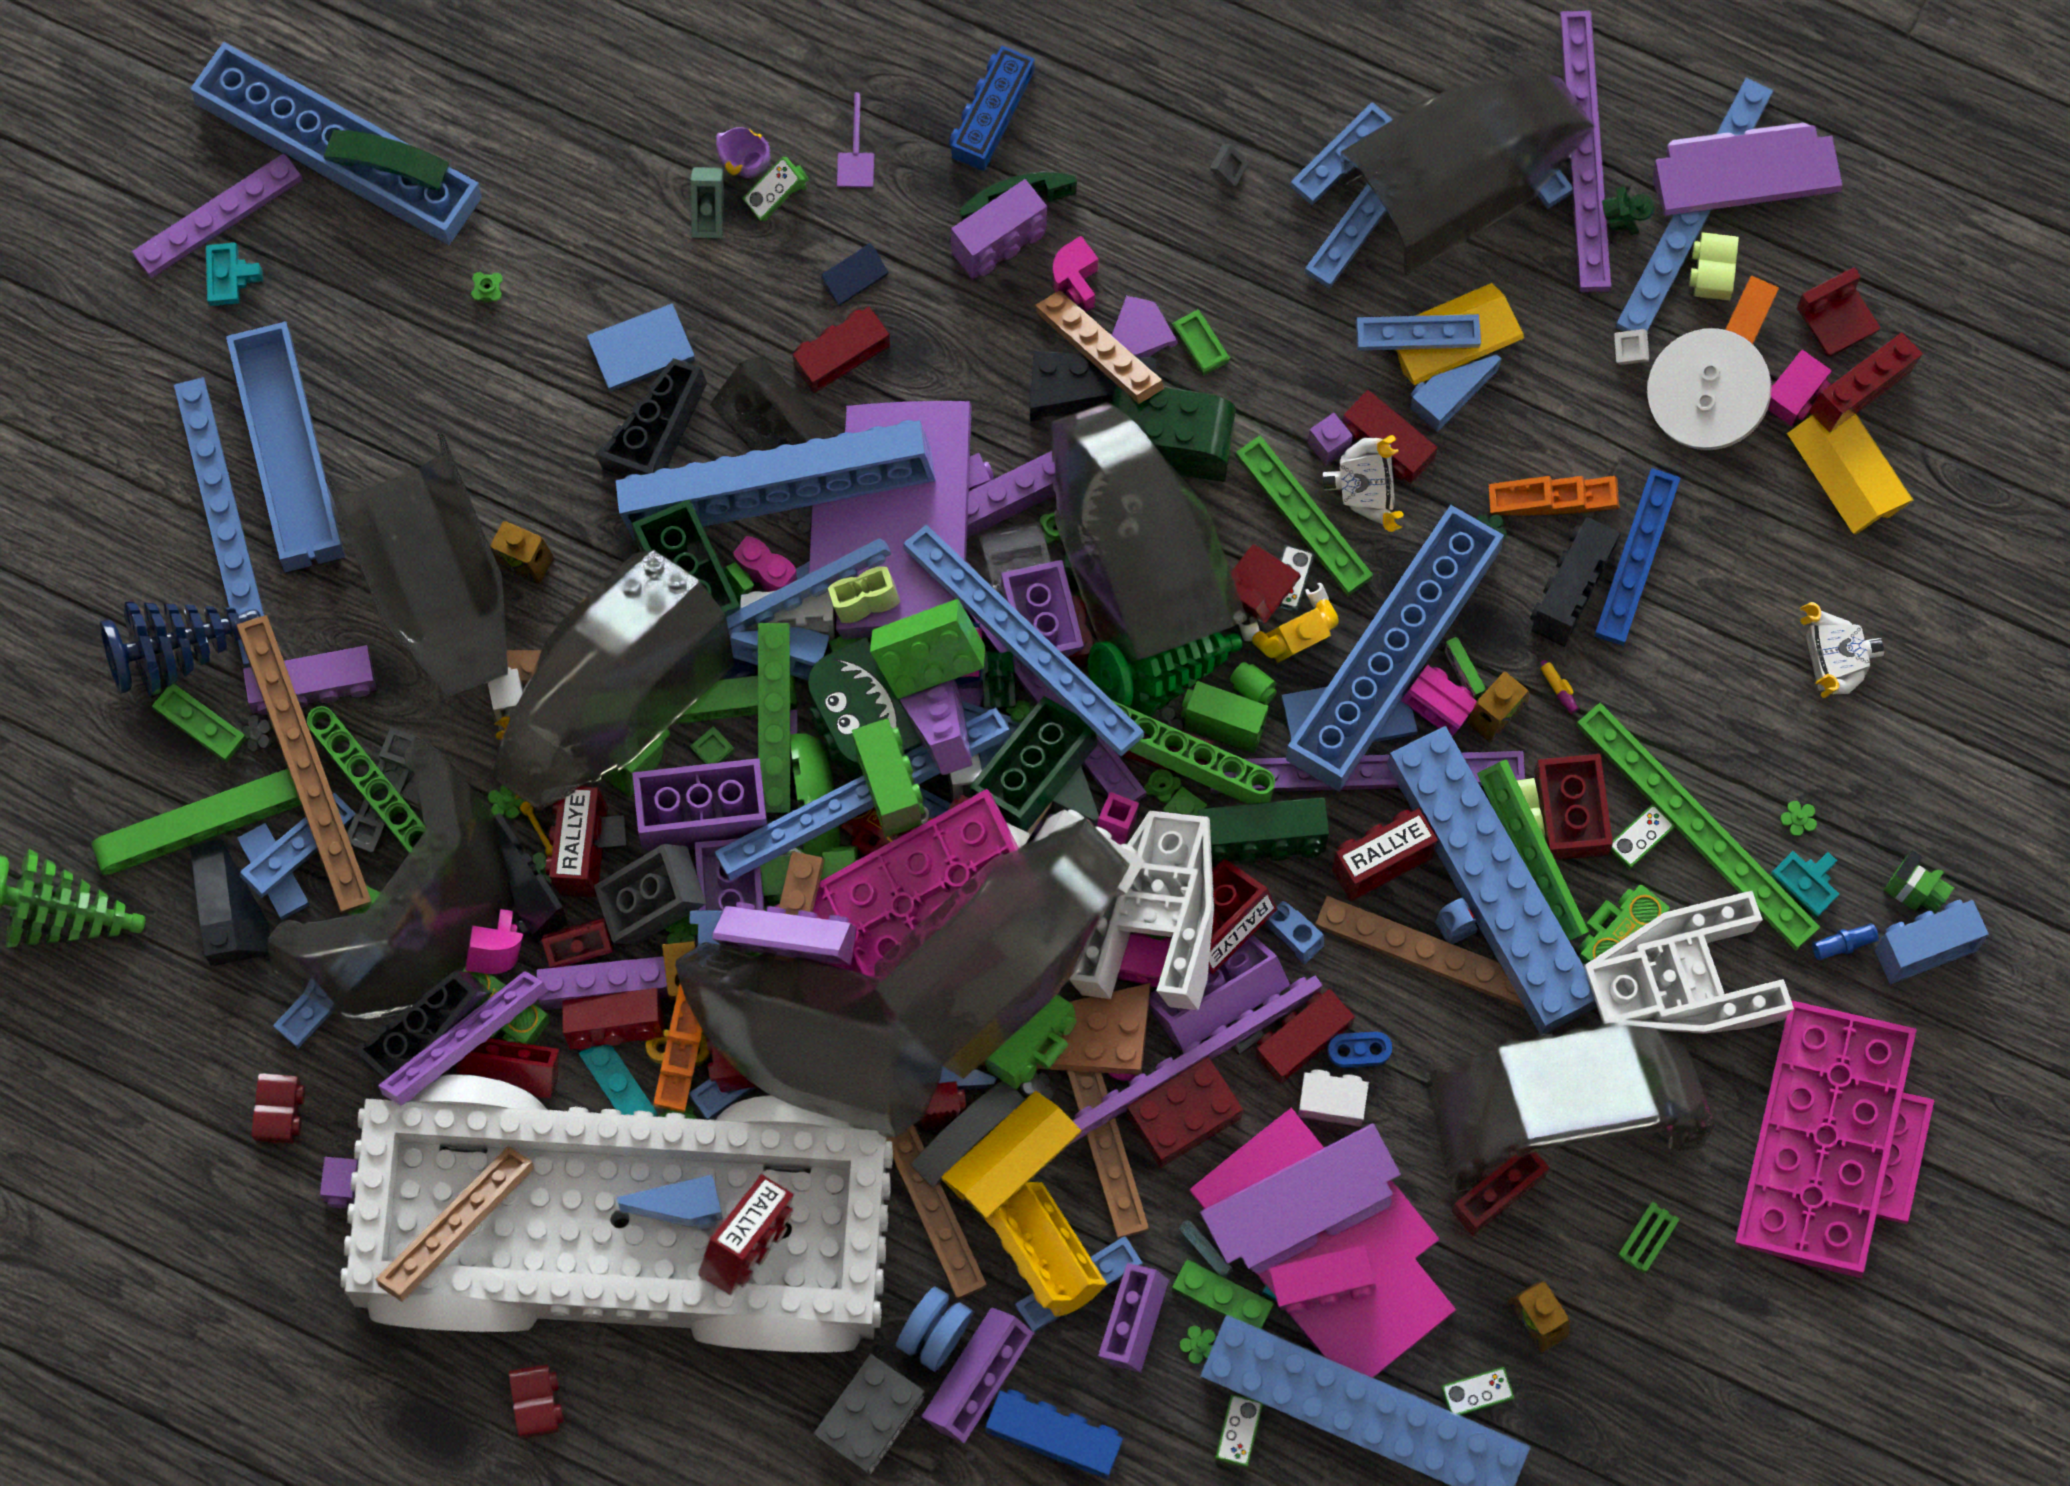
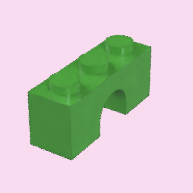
M858 845L826 848L822 853L825 862L820 881L858 861ZM788 851L760 866L764 896L772 895L773 900H781L792 851Z

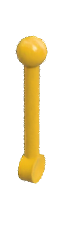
M532 805L528 811H522V813L528 815L546 848V856H552L553 846L550 845L548 838L536 819Z

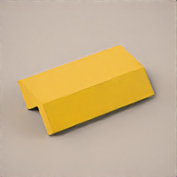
M1493 283L1416 315L1479 314L1481 345L1476 348L1395 350L1398 353L1402 373L1414 386L1422 381L1431 379L1435 375L1452 370L1524 339L1523 332L1505 295Z
M1856 414L1831 433L1813 415L1787 433L1853 534H1858L1881 517L1890 518L1914 501Z
M1035 1091L942 1175L941 1179L962 1201L966 1199L987 1220L1080 1135L1081 1130L1060 1107Z

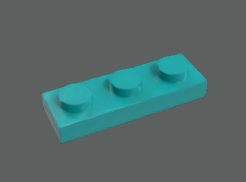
M612 1045L593 1046L579 1053L580 1058L614 1109L620 1111L621 1115H634L636 1111H647L653 1113V1117H658V1113Z

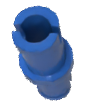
M1869 923L1849 931L1841 929L1837 931L1836 935L1812 942V950L1818 960L1841 953L1847 955L1853 953V950L1858 947L1879 941L1876 927Z

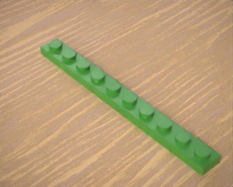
M1601 703L1596 705L1577 722L1576 727L1675 825V828L1739 893L1753 891L1761 916L1795 951L1819 931L1820 926Z

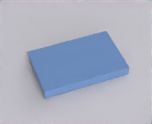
M673 304L587 335L588 342L609 392L661 373L673 358L687 363L695 360L694 353Z

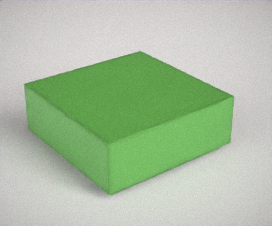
M714 726L690 745V749L704 764L721 763L735 752L734 747Z

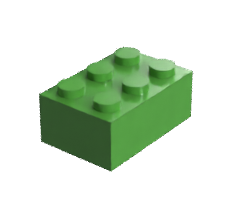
M955 599L873 629L870 653L897 699L983 669L985 645L959 599Z
M887 718L853 729L852 736L855 753L885 838L921 826L920 815L925 813L922 804L923 798L918 784L914 782L913 770L908 755L905 756L903 742L898 727L891 728Z

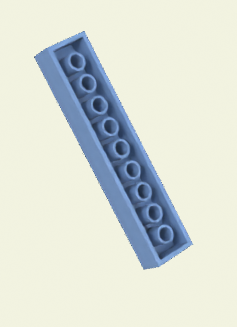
M225 42L221 44L190 88L195 104L278 151L285 153V155L447 245L451 244L482 199L478 182L451 167H448L440 191L411 184L409 178L356 163H354L353 167L325 160L323 156L333 130L363 132L407 143Z
M905 420L898 425L888 427L875 426L867 431L858 433L845 432L837 437L827 439L814 438L807 441V443L797 445L784 444L776 449L767 451L754 450L746 455L736 457L724 456L706 463L693 462L685 467L676 469L663 468L655 473L645 475L633 474L625 477V479L616 480L619 514L633 540H635L632 527L633 522L690 499L701 525L704 527L936 481L931 446L921 421Z
M1449 506L1289 743L1286 761L1335 790L1341 791L1500 553L1504 538L1503 534L1456 507Z
M1444 726L1391 752L1387 762L1390 772L1413 811L1418 808L1420 809L1438 839L1435 851L1460 895L1464 898L1477 920V925L1540 1035L1596 1008L1597 1004L1583 964L1447 727Z
M1226 1315L1200 1375L1451 1486H1514L1530 1450V1446L1230 1315Z

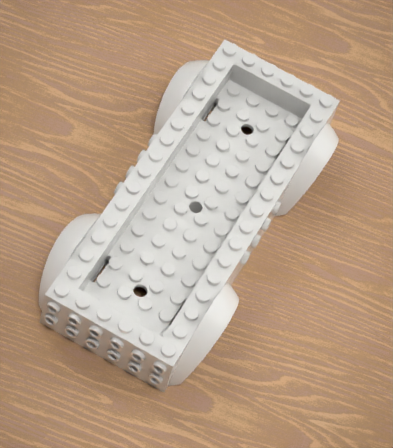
M472 1075L440 1076L402 1106L392 1100L366 1099L365 1109H359L358 1128H362L361 1140H356L354 1156L355 1160H359L358 1172H353L351 1179V1191L355 1192V1203L349 1204L348 1223L352 1224L351 1236H346L344 1254L348 1256V1268L342 1269L341 1288H345V1294L348 1295L355 1307L368 1309L372 1321L402 1327L478 1332L529 1330L539 1318L691 1328L695 1340L699 1342L734 1348L788 1352L851 1351L857 1347L861 1339H874L875 1327L880 1328L881 1301H877V1295L883 1296L884 1276L883 1269H879V1263L885 1264L886 1258L885 1237H881L882 1231L887 1232L888 1205H884V1200H890L891 1180L890 1173H886V1168H892V1141H887L886 1131L868 1130L859 1118L846 1109L826 1101L804 1096L770 1095L754 1097L729 1106L716 1120L685 1119L686 1116L679 1113H668L666 1117H653V1113L647 1111H636L634 1115H621L620 1111L614 1109H603L601 1113H588V1109L582 1107H571L569 1111L547 1110L530 1093L502 1081ZM508 1146L533 1162L534 1170L403 1302L378 1287L376 1278ZM443 1147H448L450 1150H443ZM765 1167H770L772 1170H765ZM805 1169H809L811 1172L806 1173ZM760 1174H763L794 1194L790 1205L794 1210L787 1221L792 1227V1232L789 1237L781 1239L778 1244L771 1243L768 1247L770 1252L765 1261L760 1266L755 1264L751 1269L753 1274L748 1283L743 1288L738 1286L730 1296L700 1277L698 1272L709 1239ZM713 1175L723 1220H718L715 1226L705 1229H699L698 1226H684L620 1211L617 1197ZM620 1218L629 1220L628 1225L624 1228L618 1229L613 1226L615 1221Z

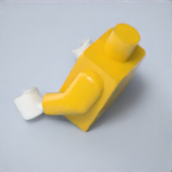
M1318 583L1319 589L1317 591L1309 592L1306 589L1309 601L1315 609L1277 627L1267 634L1260 631L1257 619L1254 617L1249 618V625H1243L1240 622L1239 627L1244 641H1252L1267 657L1275 658L1277 663L1330 637L1331 633L1329 630L1338 625L1339 618L1329 601L1323 585Z

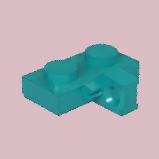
M236 242L206 246L207 302L209 306L240 303L239 288L247 287L246 283L263 281V270L259 263L246 264L245 260L238 258Z
M1792 851L1770 874L1816 919L1839 896V893L1828 883L1831 877L1826 873L1837 861L1829 852L1817 863H1814L1811 859L1805 862Z

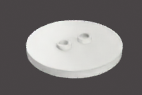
M1700 329L1677 338L1660 353L1649 375L1647 394L1649 406L1656 422L1671 439L1693 449L1717 450L1740 442L1757 428L1769 407L1772 387L1768 367L1762 355L1752 343L1742 336L1727 330Z

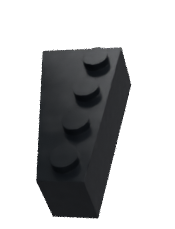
M1034 351L1030 422L1041 420V417L1053 415L1060 417L1066 416L1070 412L1086 410V412L1096 411L1100 407L1111 406L1114 390L1118 385L1083 354ZM1137 357L1156 374V358Z
M675 358L669 362L649 387L650 391L641 402L638 401L631 409L632 413L622 426L618 425L611 434L612 438L604 447L601 446L596 452L595 456L603 470L627 477L633 474L645 475L655 473L659 469L668 467L707 385V380L701 367Z
M1586 517L1582 526L1576 524L1569 539L1573 544L1568 552L1563 550L1556 564V567L1560 569L1555 578L1550 576L1543 590V593L1546 595L1542 603L1537 602L1530 616V619L1534 621L1531 632L1563 647L1566 646L1617 544L1620 535L1619 531L1589 517Z
M455 970L426 992L422 999L414 1005L408 1006L400 1012V1016L388 1025L381 1027L375 1032L373 1037L365 1043L359 1044L354 1050L387 1079L486 1002L492 993L471 973Z

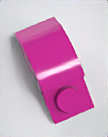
M1082 236L1062 247L1056 254L1053 262L1052 283L1055 293L1066 291L1068 298L1076 305H1079L1084 312H1087L1095 307V294L1084 279L1098 271V258Z
M1110 792L1098 818L1097 827L1109 832L1112 836L1111 839L1119 845H1127L1135 824L1139 803Z
M500 909L497 929L472 926L465 971L498 974L506 972L516 965L523 933H516L517 925L512 924L513 911Z

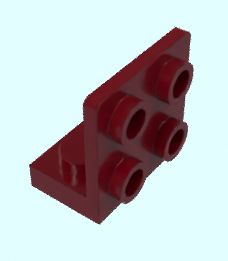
M1855 267L1803 293L1797 306L1799 313L1828 357L1866 339L1880 330L1878 322L1856 290L1861 276Z
M1253 544L1231 573L1224 575L1215 569L1208 580L1218 595L1265 624L1299 581L1301 575L1295 569Z

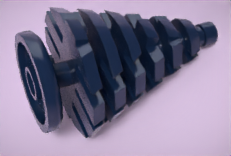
M125 602L124 617L130 643L123 644L119 631L113 621L109 619L100 621L99 626L107 662L118 692L122 694L131 690L132 679L129 663L136 661L148 695L153 698L160 693L161 689L159 671L168 688L177 682L178 677L174 655L182 674L187 676L194 670L191 644L199 663L203 665L210 661L208 640L211 639L215 651L219 654L227 650L225 635L230 634L232 641L236 643L240 640L237 624L261 617V614L257 609H252L238 615L235 608L224 607L225 618L220 619L219 613H217V609L214 606H204L206 623H203L195 605H185L184 616L188 627L185 628L175 604L164 603L165 626L156 604L144 602V622L135 602Z

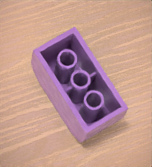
M760 758L632 772L638 833L641 846L645 850L652 851L662 844L686 846L688 850H695V842L740 839L767 825Z

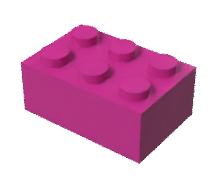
M1366 1245L1270 1268L1278 1306L1281 1310L1287 1309L1288 1314L1308 1310L1306 1304L1319 1302L1320 1307L1339 1303V1296L1351 1294L1352 1299L1371 1295L1370 1289L1377 1288Z

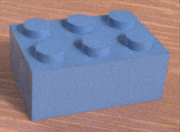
M1957 900L1944 907L1945 910L1934 914L1933 911H1928L1915 918L1916 922L1908 925L1899 922L1886 929L1887 933L1880 938L1881 941L1877 945L1875 953L1889 983H1896L1977 952L1989 933L1974 901L1971 900L1963 903L1962 900Z

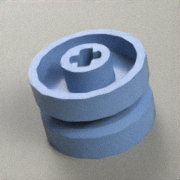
M935 1286L929 1290L916 1306L896 1343V1348L909 1356L916 1354L924 1346L920 1355L921 1364L933 1372L937 1371L949 1357L973 1316V1310L960 1302L952 1305L945 1313L949 1304V1295Z

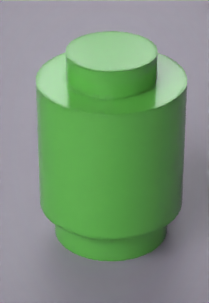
M1241 663L1230 677V682L1234 684L1236 691L1245 698L1264 705H1268L1277 693V690L1274 689L1276 681L1254 664Z

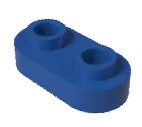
M1381 1032L1339 1034L1332 1038L1328 1046L1330 1061L1341 1068L1379 1066L1389 1060L1392 1052L1391 1040ZM1372 1046H1378L1381 1049V1053L1373 1055L1369 1049ZM1338 1049H1348L1349 1055L1346 1057L1340 1056Z

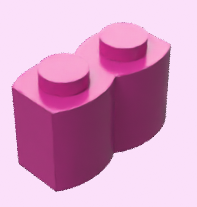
M746 536L733 552L734 562L749 574L753 582L760 583L766 592L776 591L797 580L794 565L785 557L771 553L762 541L754 537Z

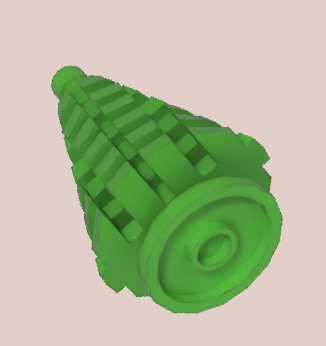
M28 848L27 854H25L20 869L23 870L21 879L17 880L16 888L7 886L9 861L7 857L0 855V908L3 905L11 906L10 916H12L10 926L7 927L6 948L17 947L23 932V919L27 918L28 910H31L29 917L31 923L29 930H27L26 946L38 944L42 934V924L45 923L47 913L50 914L48 923L50 927L46 937L47 944L59 941L65 918H70L67 941L79 939L84 921L89 922L87 939L98 938L102 925L109 926L108 937L118 936L121 928L138 934L144 930L146 921L143 915L125 913V904L118 900L115 901L113 909L107 908L108 894L100 889L97 891L94 904H88L91 885L82 879L80 880L74 901H71L72 890L70 888L73 874L63 869L60 875L61 879L59 887L56 888L55 896L52 897L53 886L51 884L53 876H55L56 866L55 863L47 858L40 872L42 874L40 883H37L34 893V881L32 880L34 872L37 871L38 853Z

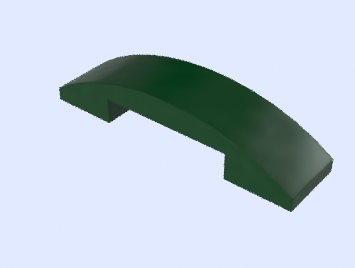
M333 130L323 156L325 160L353 167L354 163L403 176L409 178L411 184L440 191L449 167V162L414 146L378 135L348 130Z
M1039 172L1023 174L1000 181L978 193L960 210V222L1024 179L1028 181L1037 194L1045 192L1048 202L1077 194V179L1074 175L1065 173Z

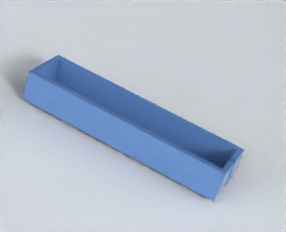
M287 322L226 336L277 551L284 572L312 566L311 560L316 559L318 564L345 558Z

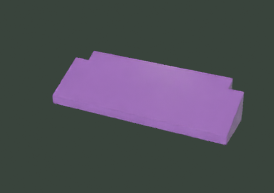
M1806 123L1746 131L1744 135L1737 136L1731 133L1673 140L1668 145L1667 158L1655 160L1653 183L1664 216L1835 193L1842 190L1833 137H1817L1815 125L1809 126Z
M1372 1123L1200 1211L1221 1256L1227 1264L1242 1257L1248 1269L1251 1268L1256 1273H1262L1313 1247L1318 1241L1317 1233L1325 1230L1329 1235H1336L1387 1209L1391 1205L1390 1196L1393 1195L1387 1182L1401 1174L1375 1125Z

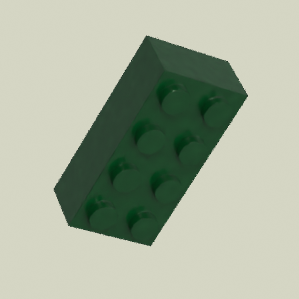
M1043 696L969 786L970 796L973 797L988 789L1005 822L1027 832L1097 746L1096 732L1078 715L1048 697Z
M1325 797L1198 809L1197 816L1208 817L1210 820L1212 867H1216L1224 858L1228 861L1239 860L1241 864H1249L1258 861V858L1270 857L1272 861L1286 860L1289 858V855L1302 854L1304 858H1313L1326 851L1329 828Z

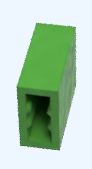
M1199 681L1196 682L1194 690H1187L1181 717L1185 718L1184 729L1252 753L1256 752L1266 724L1267 705Z

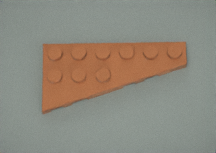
M1150 983L1114 991L1111 999L1088 997L1069 1002L1074 1005L1076 1024L1070 1034L1061 1036L1068 1043V1047L1049 1069L1142 1074L1151 996ZM975 1024L955 1028L953 1030L950 1058L963 1064L986 1065L984 1055L1001 1035H996ZM1036 1063L1037 1069H1045L1044 1067Z

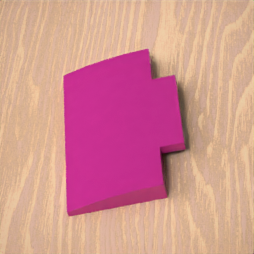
M986 789L820 881L813 913H817L818 919L829 920L830 915L849 918L848 923L853 924L857 930L851 966L801 959L797 979L816 1021L826 1026L878 997L888 1021L894 1023L1004 963L991 934L1046 905V902L990 791Z
M1792 1001L1794 1009L1786 1017L1735 1244L1798 1263L1862 1278L1875 1218L1908 1224L1934 1104V1099L1903 1093L1917 1029Z
M1290 1108L1217 1166L1189 1191L1203 1209H1206L1324 1147L1295 1111ZM1392 1180L1387 1182L1393 1193L1390 1196L1391 1205L1387 1209L1336 1235H1329L1325 1230L1317 1233L1318 1241L1313 1247L1276 1265L1280 1266L1366 1245L1377 1287L1370 1289L1371 1295L1352 1299L1351 1294L1339 1296V1303L1320 1307L1319 1302L1306 1304L1308 1310L1289 1315L1322 1356L1372 1378L1456 1311L1451 1302L1415 1260L1438 1242L1439 1238ZM1270 1269L1262 1273H1256L1276 1296Z

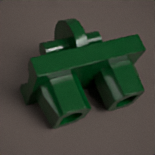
M1625 186L1616 188L1617 197L1602 200L1604 216L1607 221L1609 220L1611 230L1616 231L1627 228L1631 235L1640 233L1635 220L1644 221L1653 215L1655 210L1653 200L1645 194H1638L1630 198Z
M1011 651L1002 653L985 652L984 668L982 669L984 709H993L995 707L997 709L1015 708L1013 653Z

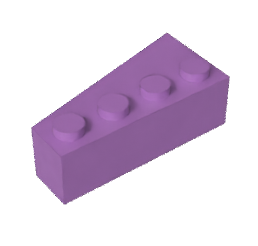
M955 679L899 699L922 746L926 748L930 758L942 775L973 766L962 698Z

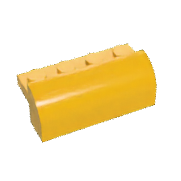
M1027 1182L986 1220L999 1235L1005 1251L1011 1254L1016 1262L1019 1274L1031 1286L1036 1301L1044 1308H1050L1055 1317L1069 1314L1084 1306L1107 1285L1043 1182Z

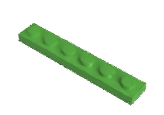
M1261 435L1236 452L1235 457L1347 596L1373 579L1371 571Z
M758 623V758H760L766 813L790 812L789 623Z
M1507 759L1478 772L1477 775L1495 813L1568 940L1570 941L1589 932Z

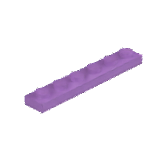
M283 153L133 250V255L151 279L301 182V174L285 153Z
M526 971L521 973L378 1086L382 1094L400 1106L413 1099L418 1092L431 1082L437 1080L441 1074L455 1063L461 1061L464 1056L485 1042L502 1026L511 1022L525 1008L535 1003L539 997L548 991L544 981Z

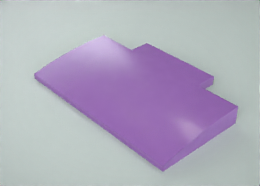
M911 401L846 406L845 432L858 433L867 431L875 426L888 427L898 425L905 420H920L931 446L936 481L812 505L809 574L879 538L888 544L892 553L885 557L886 561L878 567L888 568L901 602L890 610L878 613L871 612L865 618L853 623H841L837 615L836 630L843 640L872 637L873 629L955 600L942 585L903 549V543L922 527L928 525L966 562L972 408L970 401ZM866 567V568H864V569L858 571V572H857V573H858V576H859L860 574H862L863 572H865L866 570H868L869 568Z

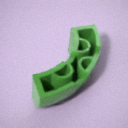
M790 734L797 801H804L803 805H798V808L834 791L831 761L825 745L819 739L808 734ZM839 825L803 843L804 854L823 857L822 853L826 848L839 847L841 842Z

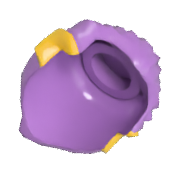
M743 127L733 128L725 133L717 134L716 145L719 161L729 174L743 178H753L768 169L771 163L769 142L765 141L761 134H755L751 129Z

